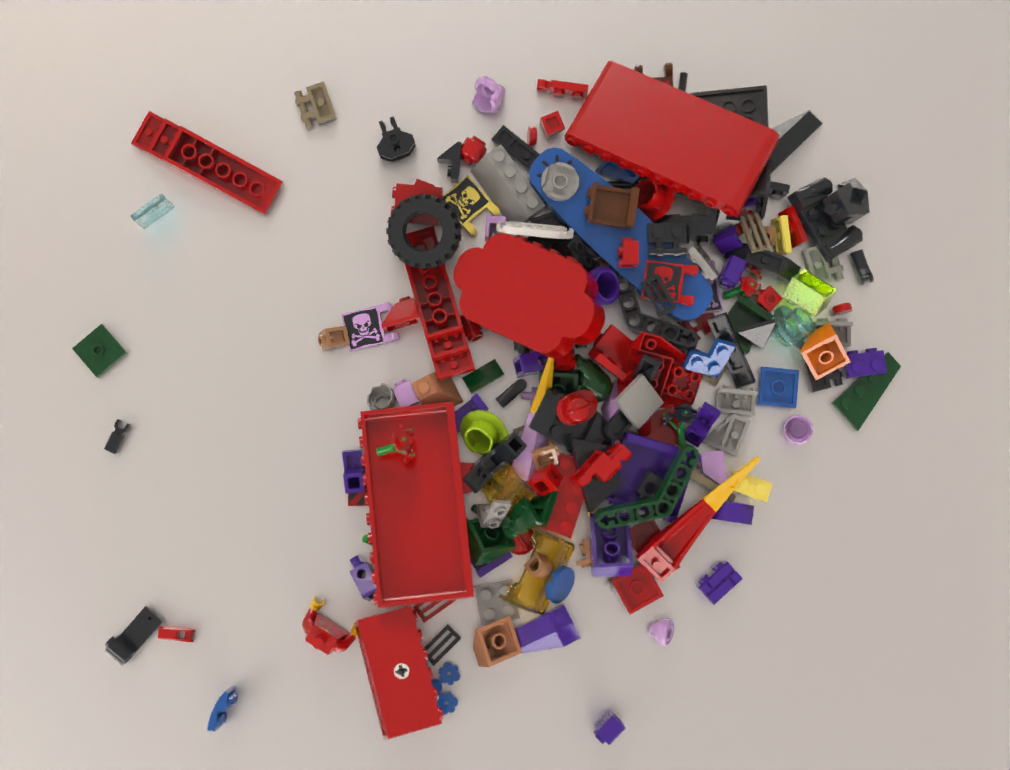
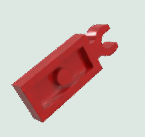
M538 79V91H550V93L559 97L571 95L575 99L587 98L589 87L587 84Z

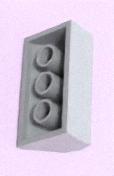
M501 144L486 154L470 170L492 202L499 208L502 216L506 217L507 222L527 223L545 210L546 205Z

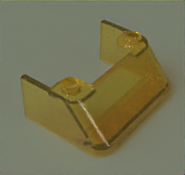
M532 526L531 529L535 530V532L532 534L531 541L532 546L535 548L531 556L536 552L546 555L552 565L551 573L547 578L542 579L530 575L525 568L519 583L510 584L506 591L507 595L500 594L499 598L525 611L542 615L551 602L546 598V584L548 581L551 582L552 577L550 576L556 568L568 565L575 545L539 527Z

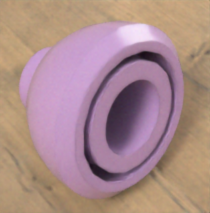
M663 619L657 623H652L649 633L653 635L657 643L667 646L673 637L674 623L671 619Z

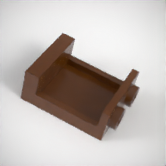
M593 181L592 187L588 186L587 198H590L589 206L585 205L584 217H587L586 223L632 230L635 224L640 188L632 187L631 190L597 185V182Z

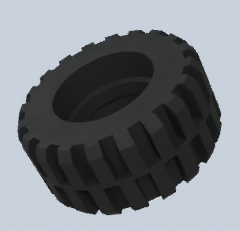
M427 194L412 195L408 199H403L399 202V205L392 210L393 213L388 218V228H386V234H388L387 241L394 255L403 263L415 268H434L450 260L455 251H457L462 237L461 223L453 207L443 199ZM422 213L435 216L442 226L440 242L429 250L415 248L409 242L406 234L409 221L414 216Z

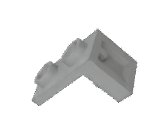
M493 501L492 504H478L475 509L481 528H499L512 505L511 501Z

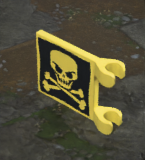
M468 175L443 195V200L453 207L461 225L471 237L477 234V230L470 222L486 208L492 216L500 215L499 208L492 203Z

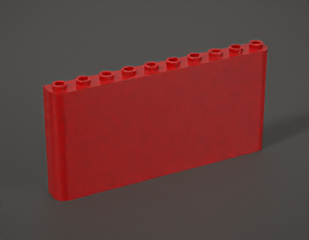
M614 61L606 63L564 136L565 141L573 147L578 146L589 154L600 156L604 161L614 162L622 169L632 170L640 177L650 178L658 185L668 186L674 192H681L692 200H699L710 208H717L724 214L737 218L779 141V134L769 127Z
M454 402L361 411V417L357 418L358 428L362 429V436L359 437L360 448H364L361 464L366 469V475H363V485L367 486L368 494H364L365 505L369 506V513H366L367 525H371V533H368L369 545L373 546V552L370 553L371 565L374 564L375 572L371 573L372 584H376L377 591L373 592L374 605L378 604V608L473 598L474 589ZM399 424L403 428L406 426L412 428L414 433L412 438L415 441L412 444L413 448H415V456L412 460L409 459L408 463H404L405 454L393 451L379 456L376 452L377 448L392 444L393 432L395 430L402 431Z

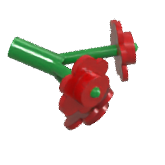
M746 265V269L750 274L740 278L741 284L738 287L723 292L725 300L739 294H744L746 296H756V304H758L757 297L764 290L761 289V284L758 286L757 281L752 277L754 276L758 280L762 279L759 269Z
M399 424L402 431L395 430L393 432L392 444L377 448L376 452L379 456L393 451L405 454L404 463H408L409 459L412 460L415 456V448H413L412 444L415 441L412 438L414 433L412 428L408 426L403 428Z

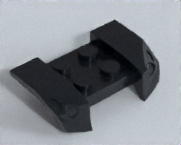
M548 387L528 427L570 450L572 449L569 439H578L603 445L606 438L603 430L607 420L596 411L594 416L587 421L576 425L563 424L557 416L556 407L559 400L565 394L560 389Z

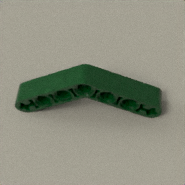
M690 444L681 445L654 497L599 508L594 514L596 523L603 529H609L669 516L699 460L698 449ZM686 452L692 453L691 456H686L685 454ZM679 467H683L682 475L676 476V470ZM674 485V491L668 494V486ZM665 502V509L658 511L659 504ZM646 506V513L639 515V509ZM627 510L628 515L623 519L619 518L620 512ZM606 514L607 518H605V522H603L601 519H603V515Z

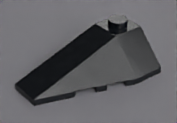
M810 110L771 128L779 134V141L770 156V174L823 124Z

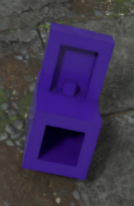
M704 402L698 408L697 413L694 414L697 417L696 420L686 427L684 431L685 440L699 447L706 438L711 426L719 418L721 411Z
M362 449L342 451L345 494L365 492L366 486L363 485V475L366 474L365 467H362L361 464Z
M725 501L712 519L752 525L754 506Z

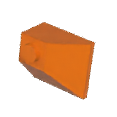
M830 323L812 331L800 350L815 380L851 362Z

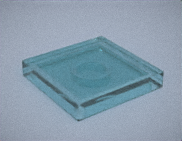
M160 194L133 213L131 218L145 229L175 208V206L166 196Z

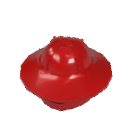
M650 178L641 181L635 186V188H640L637 208L652 222L663 218L674 202L675 192L668 186L654 183Z

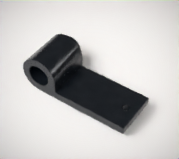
M145 606L116 638L112 636L105 643V651L121 666L125 665L163 623V620L148 606Z

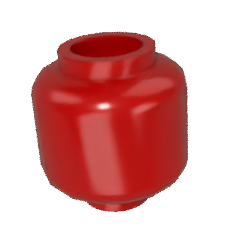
M474 135L473 137H467L461 145V160L469 165L471 163L477 164L487 152L486 143Z

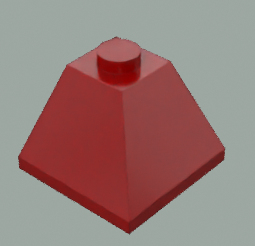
M410 296L399 299L398 303H395L381 324L385 333L421 322L415 299H410Z

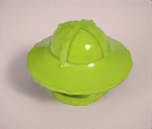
M476 410L469 412L462 419L460 425L461 436L466 447L471 452L480 455L491 451L495 444L508 435L504 423L496 415L488 411Z

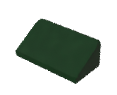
M494 359L462 379L470 393L474 394L505 374Z

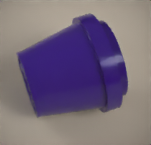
M608 267L594 268L590 274L595 277L598 283V294L595 301L601 306L610 305L615 302L619 295L620 284L618 277Z

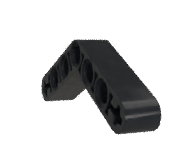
M618 277L619 284L625 282L629 285L625 290L620 289L617 298L626 326L630 331L641 334L644 331L661 336L673 346L688 351L694 350L697 347L698 335L696 332L641 313L633 286L623 277ZM631 300L634 302V305L627 308L624 306V302ZM632 318L640 320L636 326L631 325L629 321ZM650 324H655L658 326V329L655 332H650L647 327ZM673 330L676 332V336L668 338L665 335L666 332ZM680 333H682V338H681V341L679 342V341H678V340H679V336H680ZM692 337L693 342L687 344L686 339Z

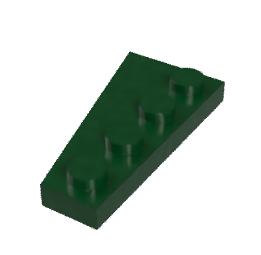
M889 352L884 354L887 373L859 377L831 402L856 431H859L901 367Z

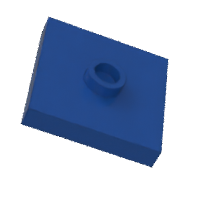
M761 366L757 405L795 409L797 405L799 370Z

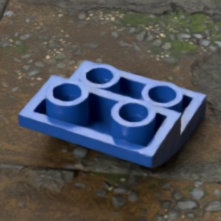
M235 686L227 689L216 702L208 722L207 731H216L223 723H226L227 711L233 707V704L237 703L238 692H235Z

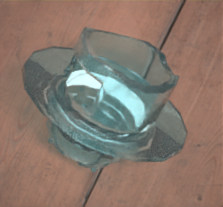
M780 306L775 309V339L786 347L793 346L801 350L809 335L815 332L816 324L812 321L809 312L803 308L792 310L786 306Z

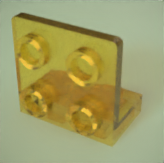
M507 463L497 471L481 489L490 504L493 501H511L512 505L506 516L522 497L532 500L536 496L534 490L521 481L510 463Z

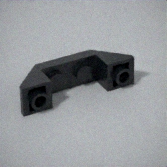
M742 243V247L725 253L723 257L724 260L728 259L730 255L739 257L747 261V265L777 275L776 279L791 285H795L801 269L800 266L789 258L769 250L751 253L748 243Z

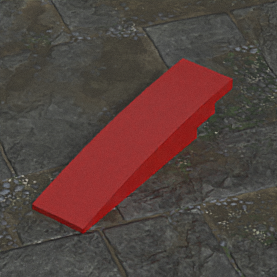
M151 111L147 113L131 142L138 149L264 215L283 183L280 179Z
M434 226L407 233L409 242L417 249L429 250L438 244ZM405 263L438 381L475 371L445 264L434 268H415Z

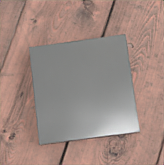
M639 374L614 400L636 429H639L664 403L643 374Z

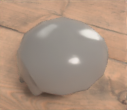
M381 383L380 386L372 387L371 392L367 396V404L370 410L393 408L396 401L392 388L384 383Z

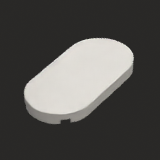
M500 221L496 226V231L514 235L554 239H571L574 235L572 228H569L567 231V228L564 226L516 221H508L506 225H503V222Z

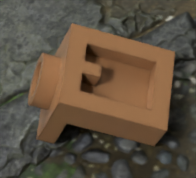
M346 326L327 328L319 332L318 343L322 346L323 351L350 344Z
M551 439L547 440L548 446L531 451L536 471L548 467L550 463L553 465L559 464L557 456L560 455L557 444L553 445Z
M589 537L581 539L583 544H579L582 556L586 555L587 557L576 561L577 566L581 565L582 568L591 566Z

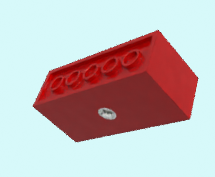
M412 606L357 620L354 624L383 740L442 724L441 720L444 719L442 708H438L436 702L439 699L436 687L433 688L431 682L434 679L433 673L426 663L428 654L426 648H422V631L417 629V612L412 610ZM397 670H399V671L402 670V671H403V674H401V675H400V674H396V671H397Z

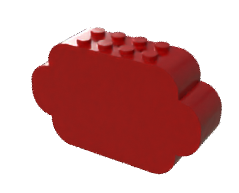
M505 233L496 234L487 240L483 249L475 247L463 252L455 265L453 279L455 285L463 291L460 296L459 307L465 318L549 358L557 359L566 356L572 350L574 344L586 345L593 342L599 336L605 323L604 309L595 301L598 294V283L595 277L583 268L584 265L570 256H562L556 250H548L537 242L533 241L531 243L523 236L516 235L514 237Z

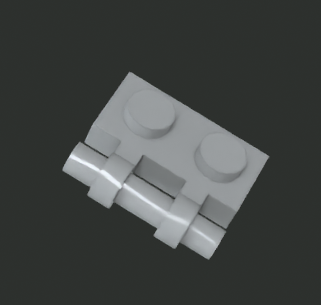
M817 246L803 250L812 287L832 282L831 274H835L836 280L844 279L842 273L844 271L843 265H840L838 256L831 259L833 267L829 268L828 262L825 261Z

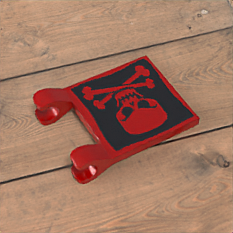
M646 260L643 281L658 274L674 303L692 306L694 297L681 295L684 274L696 276L699 268L695 265ZM654 280L653 283L656 286L663 301L668 302L662 290L660 289L657 281ZM647 284V287L650 293L652 294L654 300L658 301L652 288L649 284ZM642 288L641 299H648Z

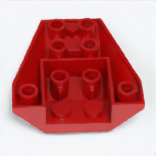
M643 331L629 345L623 363V372L628 376L624 381L618 379V396L634 380L632 376L645 354L662 360L658 371L650 383L664 402L659 408L675 407L681 403L693 405L703 374L684 369L683 363L687 357L686 354L661 336Z

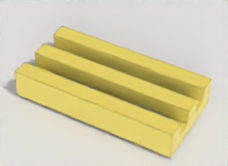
M782 215L772 219L771 224L775 226V253L782 256L792 253L788 216Z

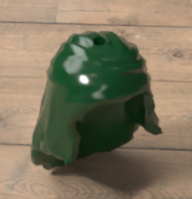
M575 354L574 361H576V366L580 369L579 385L581 387L579 390L586 389L591 391L595 395L597 403L604 401L612 392L611 379L590 358H583L580 354Z

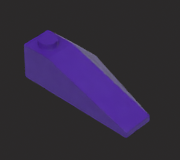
M563 603L514 628L522 653L565 647L581 638Z

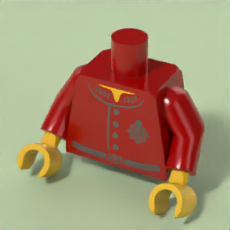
M315 596L310 603L311 609L307 611L302 621V627L306 633L305 641L327 655L332 652L346 651L356 639L355 636L357 637L355 625L353 624L351 633H349L322 614L317 613L316 611L320 610L325 601L323 599L318 604L316 602L317 596Z

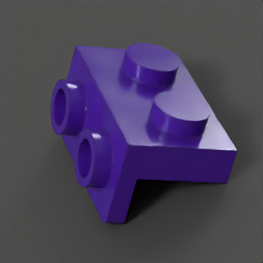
M877 348L865 349V353H858V350L846 352L851 361L845 365L847 378L887 373L884 350L877 351Z

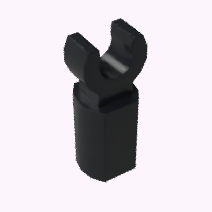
M120 419L116 420L114 424L115 431H112L104 447L105 450L113 454L117 453L124 439V433L128 432L131 428V424L127 423L125 428L121 429L120 424L122 420Z

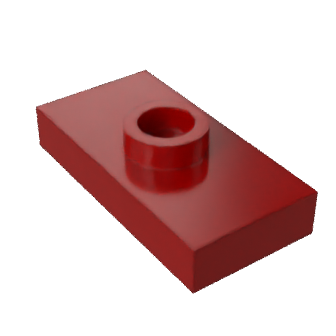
M794 206L778 213L779 216H788L792 248L808 241Z

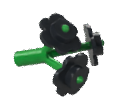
M686 403L675 406L674 409L677 411L674 413L670 411L664 413L661 418L662 423L660 427L669 422L676 430L678 447L686 444L685 423L691 424L697 418L694 415L697 413V410ZM673 417L677 418L676 420L680 423V427L673 422Z

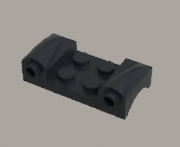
M821 177L793 192L787 198L791 205L795 207L800 220L825 261L828 262L862 242L863 234L861 229L854 225L847 228L845 224L834 223L831 216L825 212L823 199L833 192V184L826 177Z

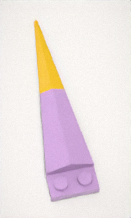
M548 357L521 435V439L527 447L516 459L512 460L506 477L504 496L519 499L526 497L529 500L538 496L528 483L532 472L536 471L531 451L548 446L547 440L549 438L528 426L547 388H552L554 358Z

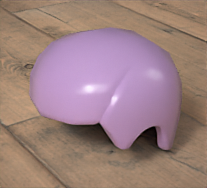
M802 415L792 416L784 424V435L791 443L804 444L812 437L813 425L807 417Z

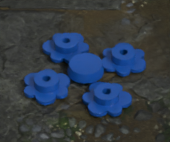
M446 662L443 668L439 669V680L435 678L431 680L433 688L436 687L439 696L437 705L438 708H442L443 715H446L448 712L453 713L455 706L458 704L457 698L453 697L452 693H440L442 691L441 683L452 685L454 681L460 679L458 666H453L450 662Z

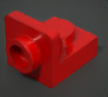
M768 286L757 297V301L760 303L759 306L768 312H771L783 299L771 286Z

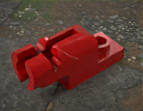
M618 442L606 451L607 454L596 450L570 479L582 487L592 480L593 475L598 480L607 482L622 468L620 460L627 462L632 453Z

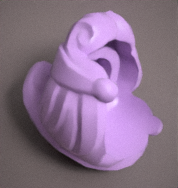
M487 76L479 77L474 85L477 93L472 100V104H475L476 108L482 112L495 113L502 105L505 88Z

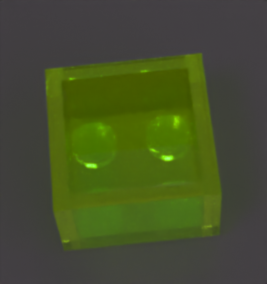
M804 269L792 277L782 297L786 299L787 303L801 308L806 315L815 317L826 309L837 289Z

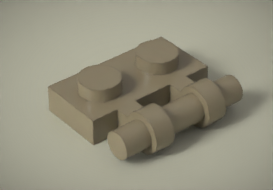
M324 81L306 87L308 95L303 96L301 90L294 92L296 97L295 103L300 109V118L305 123L306 128L313 127L311 121L313 118H317L318 124L336 119ZM311 102L313 110L308 112L306 104Z

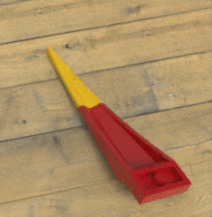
M757 456L650 539L649 544L635 556L637 560L662 583L677 569L700 533L734 489L759 462L760 458Z

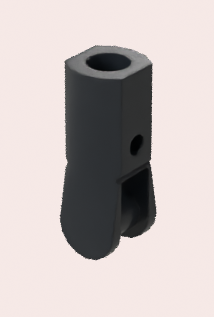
M863 249L850 253L860 285H864L868 281L873 282L874 278ZM865 269L866 274L862 275L861 270Z
M518 379L495 400L504 408L527 387V382L524 379Z

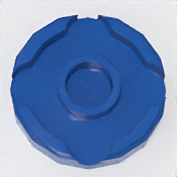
M565 565L556 568L550 576L552 577L551 582L548 581L546 584V598L554 604L564 601L574 584V571Z

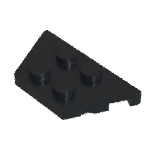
M569 439L577 471L596 450L607 454L606 451L611 448V446ZM618 471L607 482L600 481L593 475L592 480L587 485L581 486L587 512H593L621 485Z

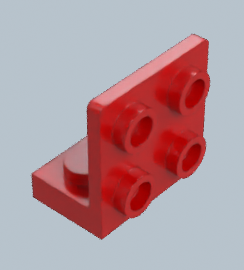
M611 324L588 355L615 377L624 381L628 375L623 372V363L629 345L633 341Z

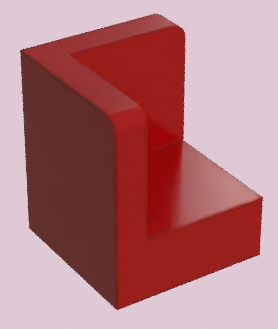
M558 111L540 118V127L546 140H549L551 135L565 130Z

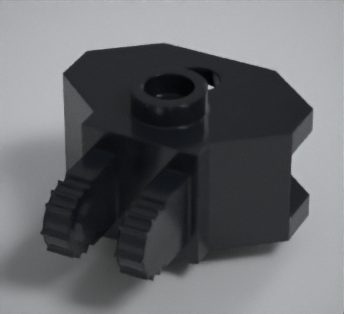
M394 116L390 117L393 130L386 131L383 120L379 121L383 138L376 147L380 159L391 163L410 157L416 147L413 135L401 131L400 127L396 124Z

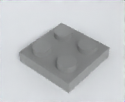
M512 579L474 587L482 626L506 616H510L511 620L520 618Z

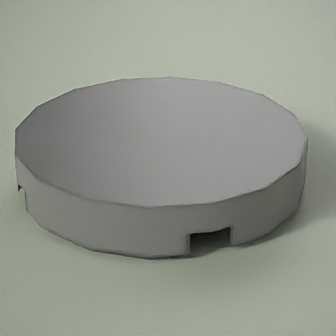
M557 162L544 170L541 177V187L550 199L565 201L574 196L578 190L579 176L573 166Z

